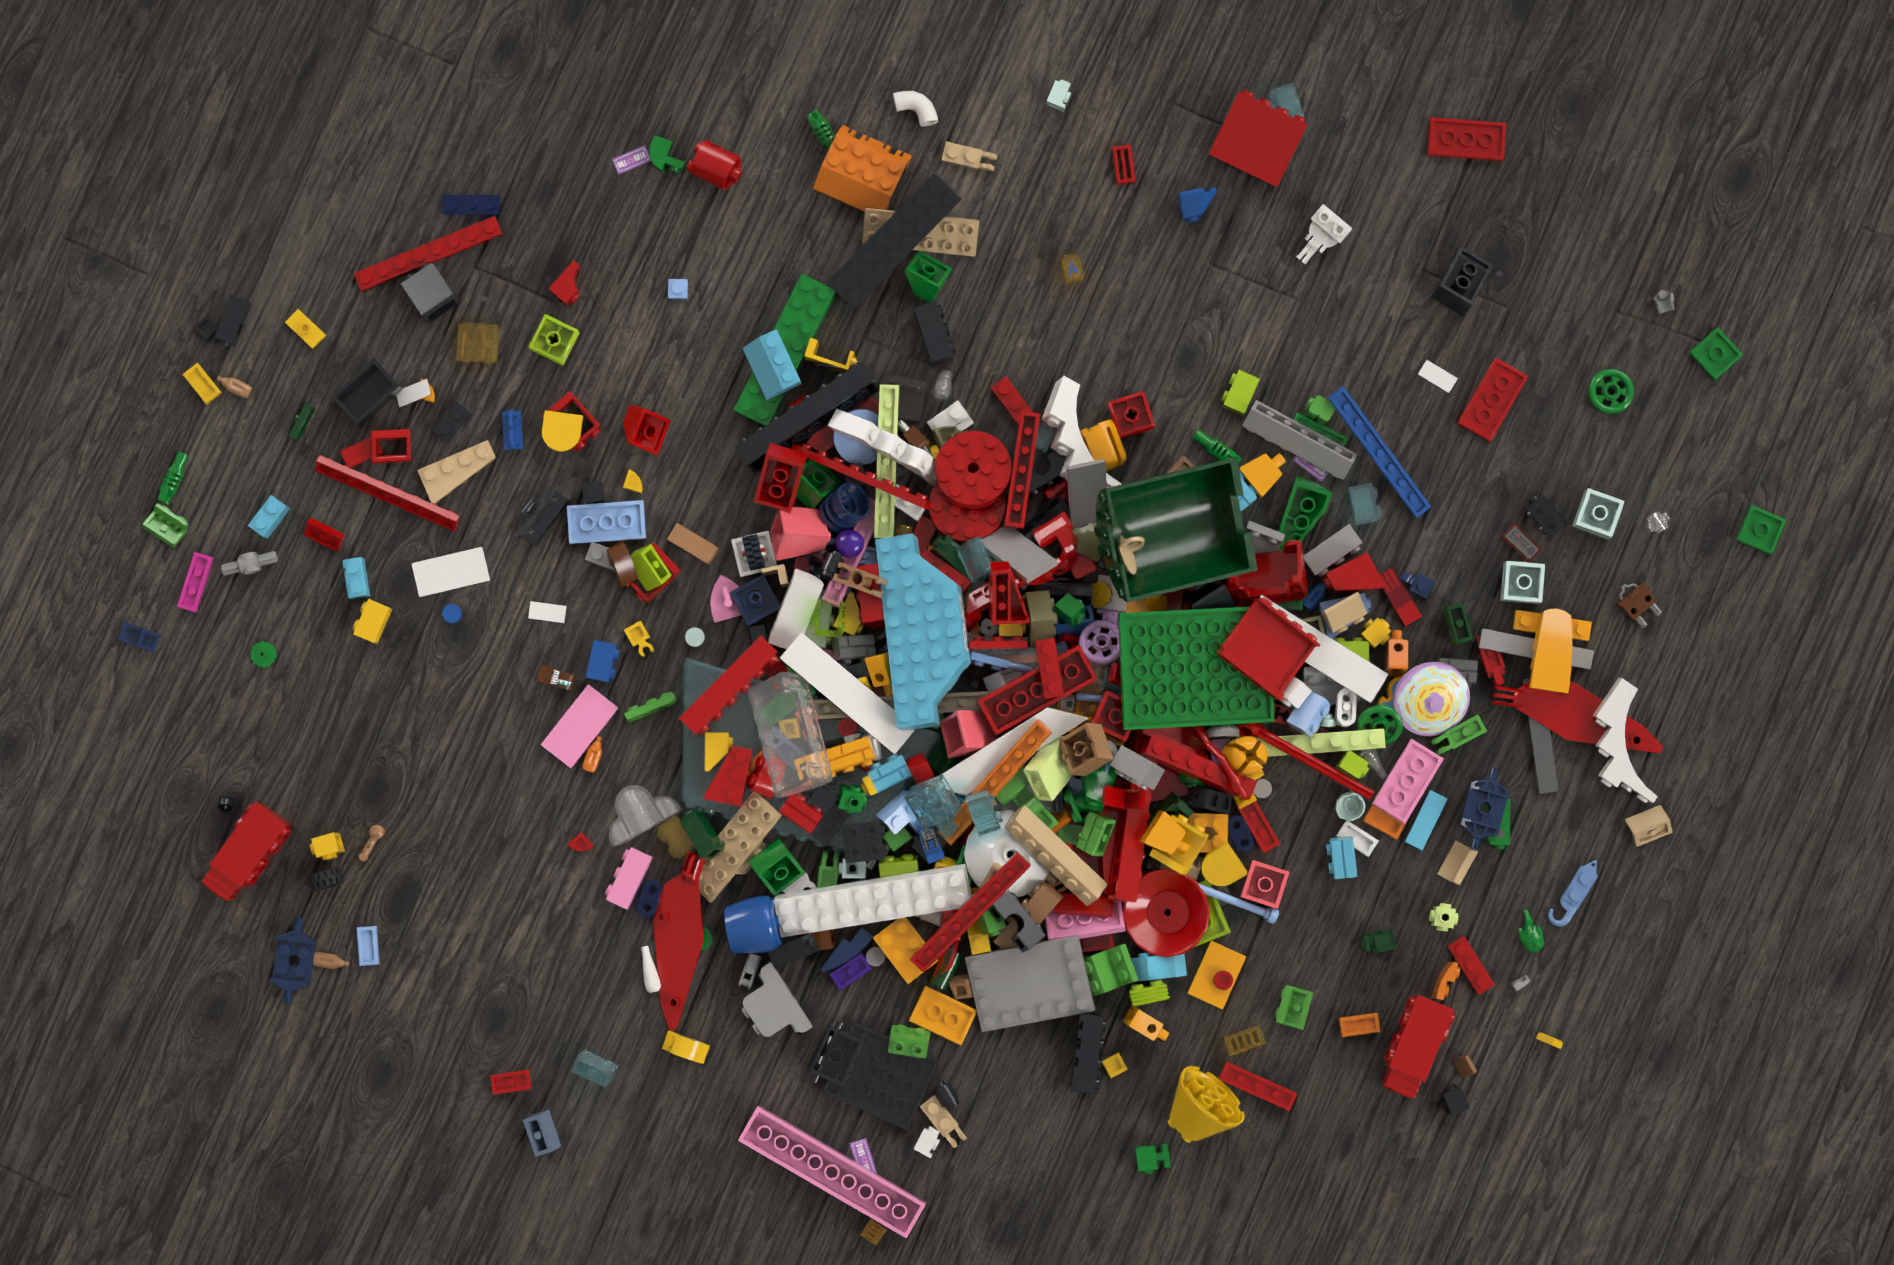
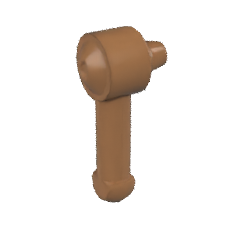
M374 825L370 828V838L358 856L360 861L365 862L368 859V855L377 839H381L385 835L383 826Z

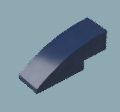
M861 927L851 942L843 938L821 970L825 972L847 962L857 955L874 936Z

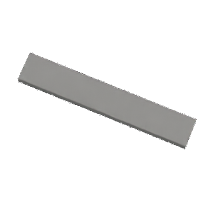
M1481 629L1478 648L1532 658L1534 639ZM1572 646L1571 666L1591 670L1594 651Z

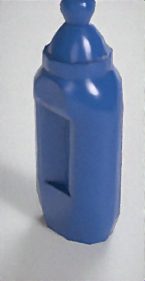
M1323 582L1315 585L1308 593L1307 598L1303 599V605L1310 611L1314 610L1326 596L1327 590Z

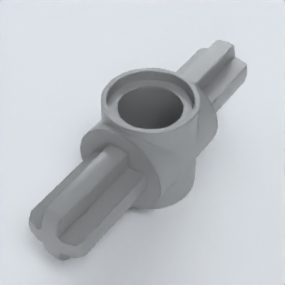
M275 551L258 555L256 552H249L239 555L238 561L221 565V570L225 576L241 572L243 575L259 572L261 566L277 562L278 556Z

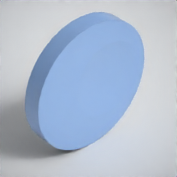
M855 409L847 412L870 421L878 427L879 415L871 410ZM835 431L833 432L835 448L846 461L853 464L862 462V465L877 460V451Z

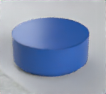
M449 604L444 607L442 616L448 623H457L462 618V610L455 604Z

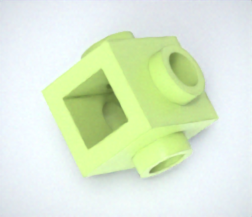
M1440 903L1439 907L1434 906V909L1430 911L1429 921H1432V926H1437L1436 930L1448 932V928H1453L1454 925H1457L1458 913H1455L1456 909H1452L1450 904ZM1443 914L1448 915L1447 921L1442 920Z

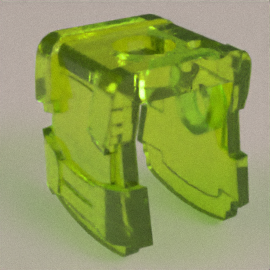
M818 599L816 613H812L811 625H815L814 634L817 636L841 637L845 629L843 619L846 613V606L844 601H840L838 630L820 629L822 599Z

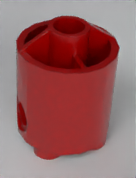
M703 140L702 143L698 142L694 149L696 155L693 160L689 161L686 170L690 171V174L724 191L735 185L743 171L741 157L708 140Z

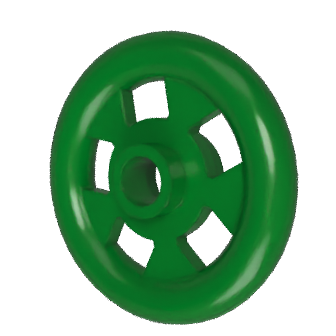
M1605 369L1598 372L1591 379L1588 395L1593 406L1599 411L1606 414H1617L1624 411L1631 404L1634 396V387L1631 379L1624 372L1617 369ZM1611 376L1612 382L1605 384L1603 378ZM1620 380H1622L1626 386L1623 389H1620V386L1617 384V382ZM1596 387H1602V395H1596ZM1609 388L1614 390L1613 395L1608 394ZM1620 394L1625 397L1622 403L1616 401ZM1603 400L1611 401V405L1606 406L1602 404Z
M1375 705L1367 708L1360 714L1357 721V730H1365V724L1369 723L1371 727L1369 730L1384 729L1385 745L1394 742L1403 730V721L1398 712L1386 705ZM1378 713L1379 716L1371 718L1370 715ZM1387 714L1393 718L1391 721L1385 717ZM1390 726L1395 728L1392 734L1387 732Z

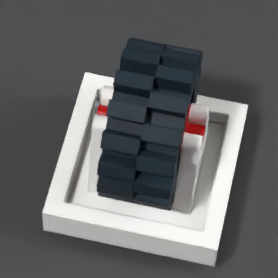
M769 531L731 540L740 577L761 573L763 568L777 566Z

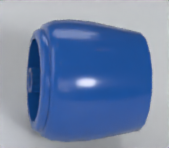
M757 896L724 908L726 932L732 953L769 952L777 949L782 944L779 917L776 915L773 898Z

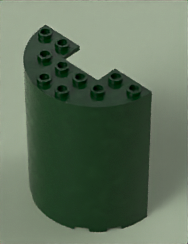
M1237 457L1112 486L1099 491L1096 500V526L1094 527V532L1099 539V555L1103 556L1108 575L1120 599L1122 598L1125 602L1129 603L1258 570L1251 533L1244 531L1238 496H1242L1244 493ZM1120 535L1124 539L1139 536L1145 540L1144 546L1133 552L1137 566V572L1134 575L1128 573L1125 570L1124 564L1120 563L1119 554L1116 550Z

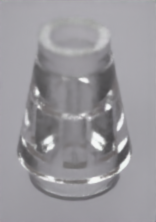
M941 370L933 389L935 398L941 400L949 399L951 395L952 372Z

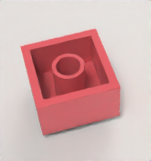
M1251 860L1248 875L1245 877L1239 897L1278 909L1290 872Z

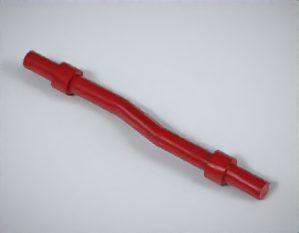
M1191 726V728L1195 729L1204 747L1220 761L1230 778V784L1233 788H1236L1241 799H1247L1249 795L1242 785L1243 781L1239 775H1236L1226 756L1210 742L1202 726Z

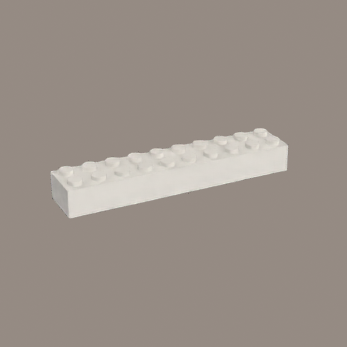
M966 864L778 894L774 899L776 915L779 917V930L782 938L959 909L971 897Z

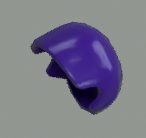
M843 530L836 537L835 548L843 557L850 559L862 552L864 539L855 530Z

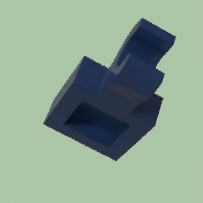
M1402 572L1399 578L1401 581L1411 585L1408 591L1424 599H1427L1435 581L1419 573L1414 578L1412 575Z

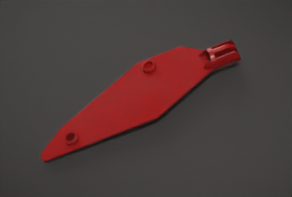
M1530 681L1518 689L1495 685L1494 689L1512 693L1511 695L1493 693V697L1510 699V703L1492 701L1493 705L1516 708L1566 740L1597 744L1608 726L1604 728L1595 722L1596 718L1593 717V714L1603 700L1574 682H1570L1568 694L1529 688ZM1626 716V749L1660 753L1663 747L1644 726ZM1634 737H1638L1639 740L1636 744L1633 742Z
M690 851L687 852L681 874L664 884L653 920L657 970L661 984L659 990L660 1004L668 1028L671 1031H675L678 1027L704 942L699 879L705 859Z

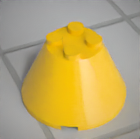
M1188 1066L1181 1072L1170 1112V1119L1168 1120V1124L1182 1134V1138L1188 1143L1199 1141L1237 1127L1244 1120V1112H1240L1238 1107L1240 1102L1229 1087L1212 1073L1207 1072L1205 1074L1198 1071L1200 1068L1196 1066Z

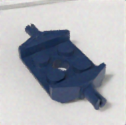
M1490 767L1487 780H1478L1470 783L1465 809L1459 826L1472 836L1473 839L1470 847L1472 851H1478L1480 840L1483 838L1495 837L1499 834L1509 792L1497 783L1496 777L1499 769L1495 767ZM1482 803H1487L1490 806L1489 813H1483L1480 810Z
M295 918L293 931L276 936L278 940L273 975L270 977V981L284 989L283 1003L291 1004L292 992L310 986L316 941L301 930L303 918ZM293 955L299 957V964L297 966H292L290 963V958Z

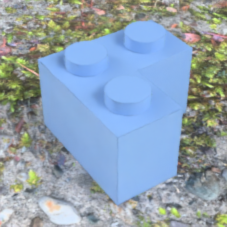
M904 789L876 814V817L884 824L885 828L893 834H897L906 824L918 833L917 828L934 823L914 796Z

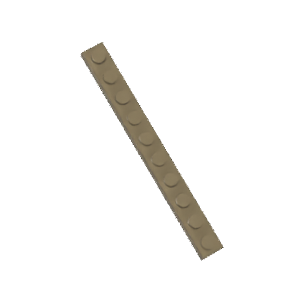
M991 691L946 693L938 706V712L954 713L958 710L980 711L975 700ZM893 696L879 697L895 710ZM829 699L807 700L808 720L851 718Z

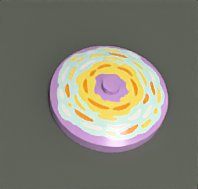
M1427 662L1410 669L1398 682L1393 695V707L1400 715L1403 726L1409 731L1422 736L1440 735L1455 727L1465 716L1470 702V691L1464 677L1457 669L1442 662Z

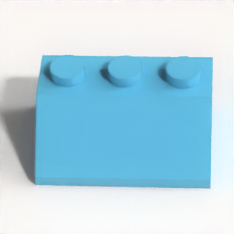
M777 329L758 337L743 347L766 400L801 385V381Z

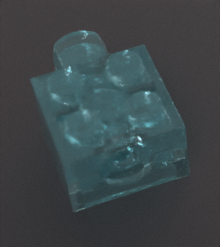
M942 774L911 786L904 799L923 830L935 825L942 837L949 838L953 836L958 828L953 818L956 817L962 805L944 775Z

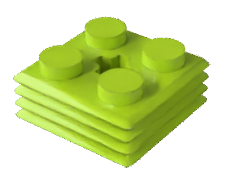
M545 314L528 347L531 351L560 365H564L579 335V331ZM556 335L559 341L551 344L550 337L554 338Z
M1161 979L1150 981L1148 986H1143L1142 983L1131 985V989L1128 991L1131 1005L1139 1006L1169 999L1167 985Z

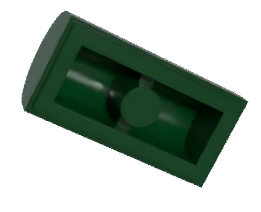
M951 949L936 977L933 972L929 981L944 990H947L963 955L956 952L952 968L942 973L949 963L953 951Z

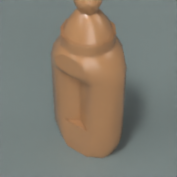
M217 377V380L225 386L227 391L247 399L252 391V387L249 384L233 377Z
M315 952L313 965L336 969L344 965L348 966L349 962H345L335 954Z

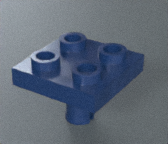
M763 574L730 592L747 626L778 611L781 606Z

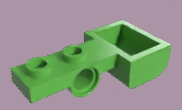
M1021 768L998 793L996 798L1005 807L1011 801L1019 809L1025 805L1052 830L1059 822L1027 788L1030 783L1023 768Z

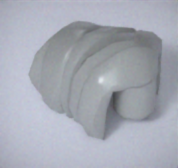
M1660 290L1653 297L1659 314L1675 310L1673 303L1674 294L1672 292Z

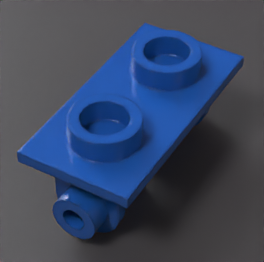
M507 410V412H502L504 450L523 449L521 411Z

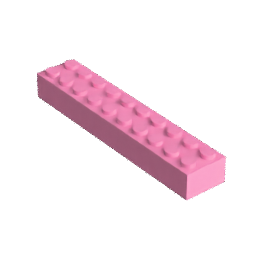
M759 1105L738 1139L741 1143L905 1238L908 1237L926 1205L925 1201Z

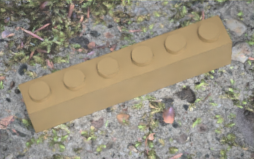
M1024 805L1012 814L1004 828L1086 906L1100 897L1107 883L1028 807Z

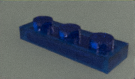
M443 194V215L500 216V195Z

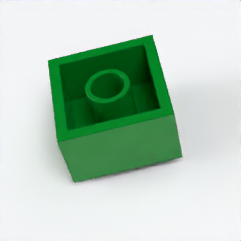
M779 838L748 861L774 896L805 874L798 861Z

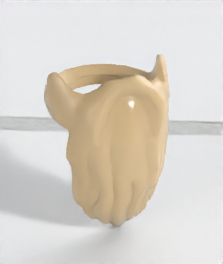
M1120 535L1116 545L1120 563L1124 564L1125 570L1128 573L1134 575L1137 572V566L1133 552L1142 548L1145 540L1139 536L1124 539Z

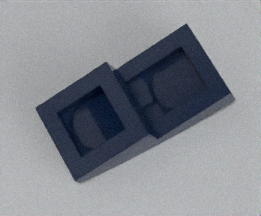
M124 621L118 640L155 652L161 635Z

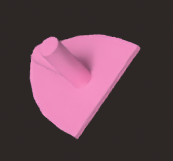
M720 575L715 583L711 594L710 605L714 623L741 615L730 595V592L739 588V586Z

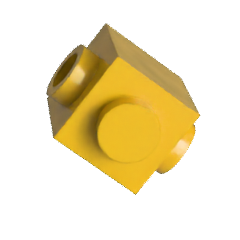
M1376 618L1374 621L1370 619L1363 626L1365 630L1360 634L1365 641H1369V645L1374 649L1379 643L1383 645L1390 638L1388 635L1391 632L1389 629L1390 625L1383 618L1381 620Z

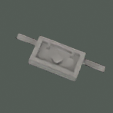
M1252 521L1247 523L1244 530L1251 533L1255 554L1278 551L1285 536L1283 533Z
M1314 667L1303 668V683L1312 692L1324 697L1330 705L1336 704L1337 693L1346 687H1343V685ZM1343 695V700L1347 702L1348 697ZM1357 695V702L1360 701L1362 698L1359 695Z

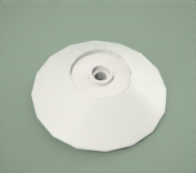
M1005 810L991 813L977 822L968 835L964 852L967 871L979 887L994 862L1003 866L1010 859L1007 857L1008 851H1012L1013 855L1018 852L1031 864V867L1008 890L1017 897L1025 896L1038 884L1042 883L1049 870L1004 828L1015 811Z

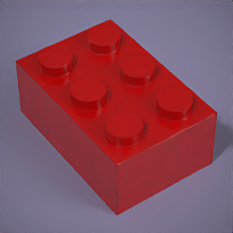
M770 443L754 502L791 513L808 454Z

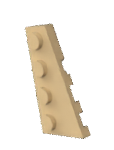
M487 440L419 469L418 473L431 503H438L439 500L450 494L452 490L463 484L468 478L495 460L496 457Z

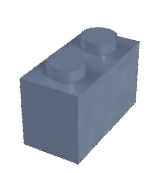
M549 1110L532 1114L523 1120L535 1157L553 1152L561 1147Z

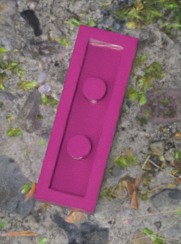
M194 552L177 607L197 613L214 560L213 557Z

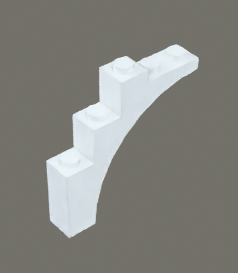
M1063 376L1054 385L1042 420L1049 426L1057 428L1051 448L1056 450L1058 454L1067 456L1060 476L1068 481L1067 466L1094 461L1089 453L1078 427L1076 405L1080 384ZM1106 473L1107 488L1121 485L1120 482Z
M836 409L828 424L836 433L889 457L933 486L937 483L935 461L925 450L907 444L899 436L879 429L870 421Z
M1618 678L1593 714L1597 724L1604 728L1608 726L1595 746L1599 748L1598 752L1606 758L1611 756L1598 776L1602 778L1601 782L1609 788L1611 786L1618 787L1622 783V788L1628 792L1632 790L1638 794L1637 798L1644 803H1647V801L1654 803L1658 796L1649 790L1637 776L1630 763L1625 743L1626 716L1631 701L1638 689L1623 678Z

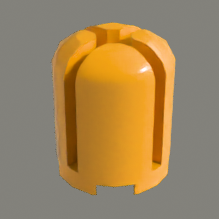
M1113 420L1100 422L1096 426L1080 431L1082 439L1094 461L1105 460L1106 472L1124 464L1126 453Z
M1253 736L1234 738L1222 746L1221 752L1226 756L1233 770L1240 775L1247 776L1258 773L1263 769L1261 765L1267 762L1265 745L1261 741L1256 742L1257 738Z

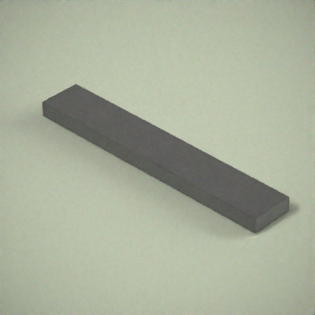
M1523 679V685L1529 682L1530 679ZM1528 716L1538 793L1558 792L1550 729Z

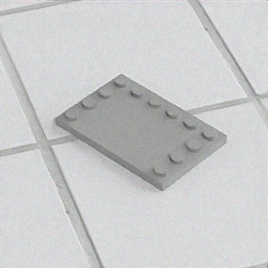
M1078 935L1037 942L1031 949L1023 953L1016 946L965 957L982 1032L1095 1010Z

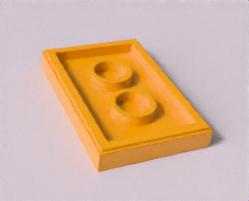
M1210 941L1187 993L1223 1009L1246 956L1214 941ZM1219 971H1227L1233 977V984L1227 990H1220L1214 985V975Z
M925 986L909 1021L962 1045L977 1010Z

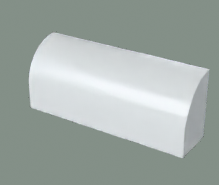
M794 570L770 632L768 643L788 649L801 632L805 634L824 585L820 579L804 571Z

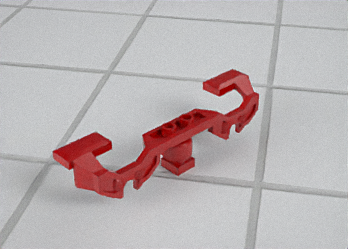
M1065 511L1032 531L1041 548L1058 539L1064 550L1059 558L1056 559L1057 566L1029 582L1030 585L1044 584L1054 580L1052 575L1054 571L1063 569L1067 572L1080 556L1078 552V538L1072 531L1074 526ZM1013 573L1018 588L1026 584L1025 581ZM989 582L968 594L965 611L967 633L977 625L982 617L980 612L989 607Z

